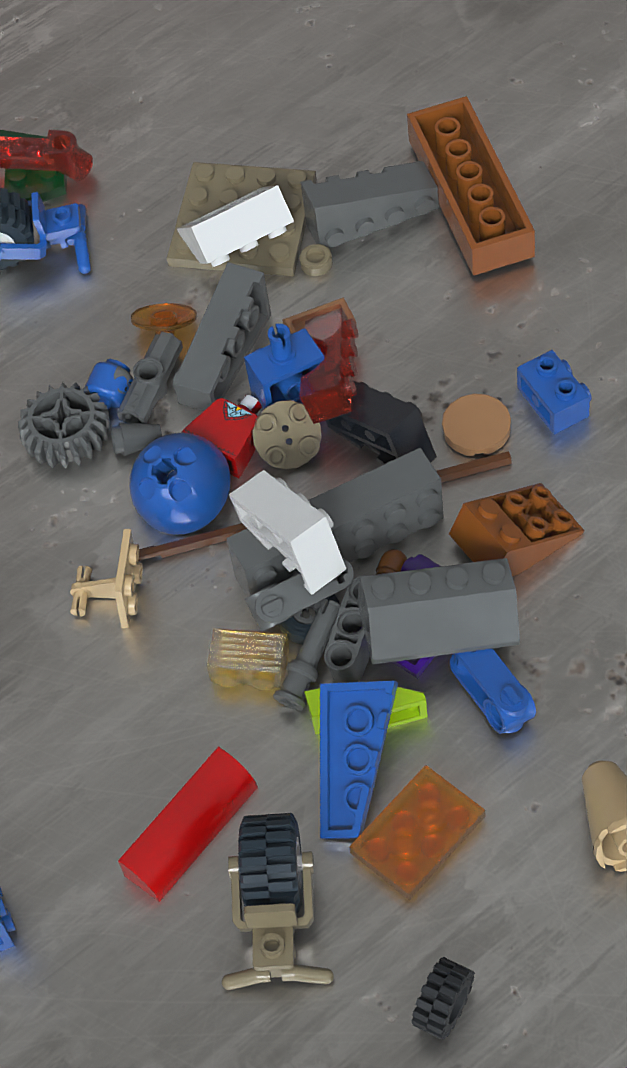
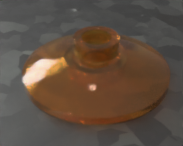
M174 303L145 306L131 314V323L134 326L154 331L155 335L160 334L161 331L174 335L175 330L184 328L197 319L195 309Z

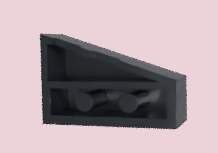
M344 377L317 402L327 426L357 448L361 449L365 445L379 454L376 460L382 465L418 448L422 449L430 463L437 457L424 426L422 412L412 402H404L393 397L388 392L378 391L369 387L364 382H357L347 377Z

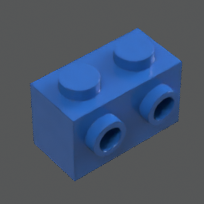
M553 350L517 367L518 390L553 435L589 417L590 401L592 400L589 389L584 383H579L576 380L568 362L564 359L560 360Z

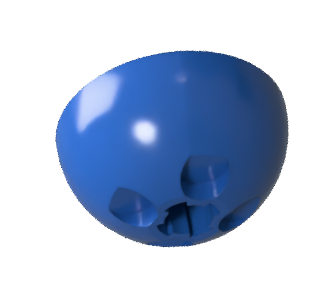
M191 433L167 434L148 444L136 458L129 481L131 499L141 518L154 529L172 535L188 534L205 527L222 510L230 490V470L223 453L209 440Z

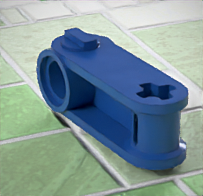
M493 648L452 654L450 658L452 673L484 713L496 732L500 734L517 732L523 727L525 722L536 716V707L532 696L519 683Z

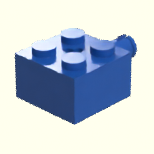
M275 324L276 335L273 326L268 330L270 345L256 349L244 357L251 395L261 403V412L272 403L284 400L299 402L309 408L317 404L329 392L325 357L305 328L290 334L289 327L284 324Z

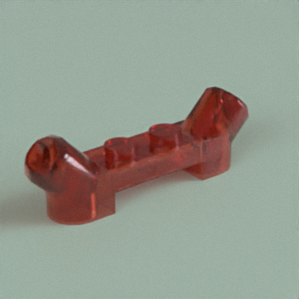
M49 130L47 138L0 136V168L60 171L78 182L88 176L93 166L92 155L78 146L75 135L69 131Z

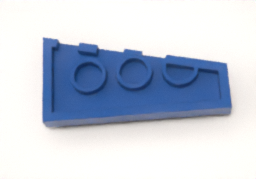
M396 681L320 684L321 839H362L398 686Z

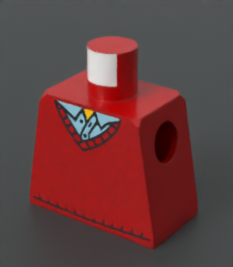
M245 395L238 405L224 398L217 399L187 425L181 433L199 435L216 445L227 460L230 474L239 479L256 450L253 445L252 430L258 417L256 414L262 408L261 403L251 395Z

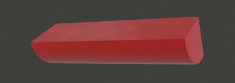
M218 746L118 860L124 876L160 902L258 788L251 774L233 756Z

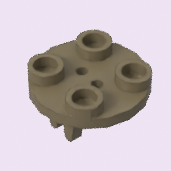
M292 400L276 401L265 407L256 418L252 430L253 445L259 456L272 467L281 469L298 468L309 462L320 449L322 438L321 426L316 415L306 405ZM284 425L288 426V429L286 431L282 430V427ZM288 438L292 439L291 444H286Z

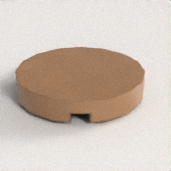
M485 394L462 396L452 402L443 413V435L446 443L454 451L465 456H475V454L484 453V456L493 454L502 448L510 437L511 417L507 407L494 397Z

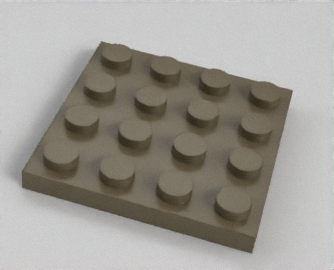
M193 162L167 254L168 266L224 271L227 263L230 262L263 272L264 274L294 276L306 228L300 181L312 180L313 184H316V171ZM278 185L294 222L285 226L287 231L269 239L267 234L257 239L258 246L243 253L240 252V249H237L228 254L230 257L228 261L212 267L211 263L200 264L179 235L177 228L259 188Z

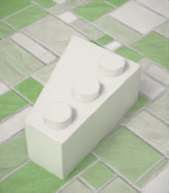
M263 470L229 494L239 520L268 550L274 546L286 558L282 561L283 566L289 572L296 568L301 573L305 582L304 587L311 595L346 570L331 531L333 522L330 516L322 508L317 510L311 506L302 493L295 494L291 491L286 482L280 477L275 479Z

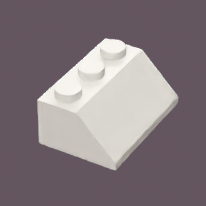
M278 185L259 188L177 228V230L200 264L211 263L212 267L228 261L230 259L228 254L237 249H240V252L243 253L258 246L257 239L267 234L269 239L285 233L287 231L285 226L294 222Z

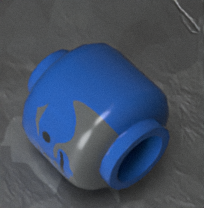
M107 359L106 362H99L93 367L85 387L88 386L90 394L98 393L100 397L98 402H104L108 411L110 408H120L133 381V377L130 374L131 370L120 361Z

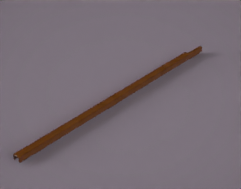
M508 451L437 470L436 472L441 478V483L510 465L512 460ZM240 523L166 544L139 549V561L156 556L165 558L227 541L226 538L247 529V527Z

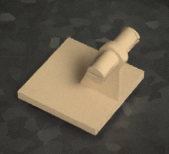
M124 529L116 578L90 581L92 568L85 566V571L83 566L77 568L76 583L71 585L70 594L73 596L70 609L71 614L78 616L79 611V615L84 616L87 599L90 597L116 599L121 628H129L130 616L136 615L138 609V594L134 593L135 584H141L143 565L138 563L139 544L133 543L131 529Z

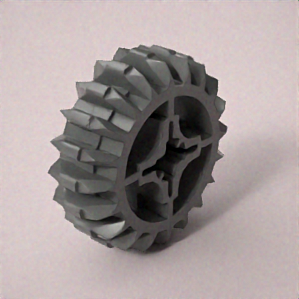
M62 382L60 388L54 389L49 385L48 392L41 393L37 391V399H27V408L20 410L21 420L18 421V429L21 443L25 446L27 453L31 457H35L40 464L47 461L48 465L54 468L61 462V465L67 468L69 462L74 461L80 466L81 458L87 457L92 459V450L102 451V442L108 440V430L110 429L111 422L107 406L104 405V402H98L100 400L98 393L90 394L88 386L81 389L75 382L70 388H67V385Z

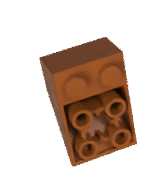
M542 483L463 503L449 535L472 562L507 558L512 577L573 541L582 535L585 530L556 500L551 492Z

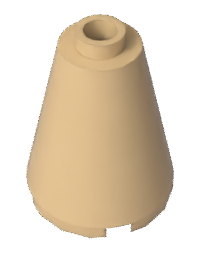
M596 761L589 765L582 775L593 854L601 867L605 868V864L611 865L615 871L624 872L627 871V776L612 761Z

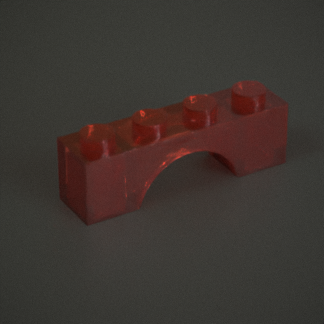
M343 308L305 321V329L325 357L314 370L301 377L300 399L313 424L353 411V396L357 395L354 384V377L357 376L354 357L358 356L355 338H358L359 335L354 320L347 318Z

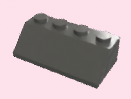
M507 558L360 577L357 603L372 665L515 646L520 643L516 587Z

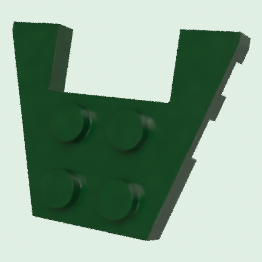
M0 130V153H6L4 188L8 192L14 191L20 194V198L32 201L31 193L38 191L43 202L66 194L68 147L65 139Z

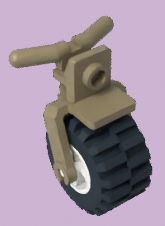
M293 813L244 816L239 827V856L228 857V870L231 879L232 921L241 932H252L253 968L226 974L222 978V986L226 990H234L258 983L271 982V978L282 977L283 982L299 981L330 984L334 979L332 970L294 964V958H296L295 929L309 928L315 920L312 874H314V858L312 851L301 852L300 833L296 818ZM304 890L305 914L303 917L298 918L297 914L299 913L300 908L302 906ZM242 899H243V904H244V918H245V921H243V915H242Z

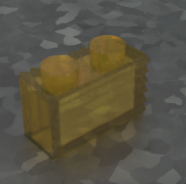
M214 628L207 661L210 680L223 687H234L240 683L242 685L248 684L260 690H270L275 686L281 688L285 679L290 649L287 634Z

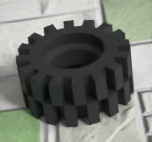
M441 957L439 962H436L433 972L429 973L427 982L421 989V996L417 998L415 1004L417 1007L413 1011V1018L411 1020L413 1026L441 1040H445L449 1036L451 1029H454L457 1018H460L462 1008L467 1003V996L471 992L475 972L452 960Z

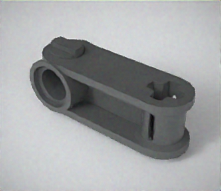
M342 558L346 570L337 577V581H330L312 595L304 587L305 582L301 573L279 584L275 583L245 598L260 631L267 630L294 616L293 614L345 589L350 585L354 574L349 561Z

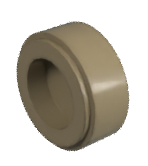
M309 245L301 251L299 256L301 269L309 276L324 275L332 268L331 251L324 245Z

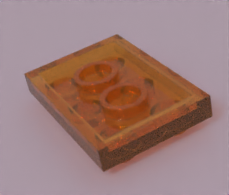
M425 765L349 846L350 853L410 900L486 817L485 809Z

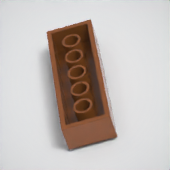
M461 97L408 113L409 142L418 161L424 162L438 186L439 205L472 275L474 276L535 257V230L468 97Z

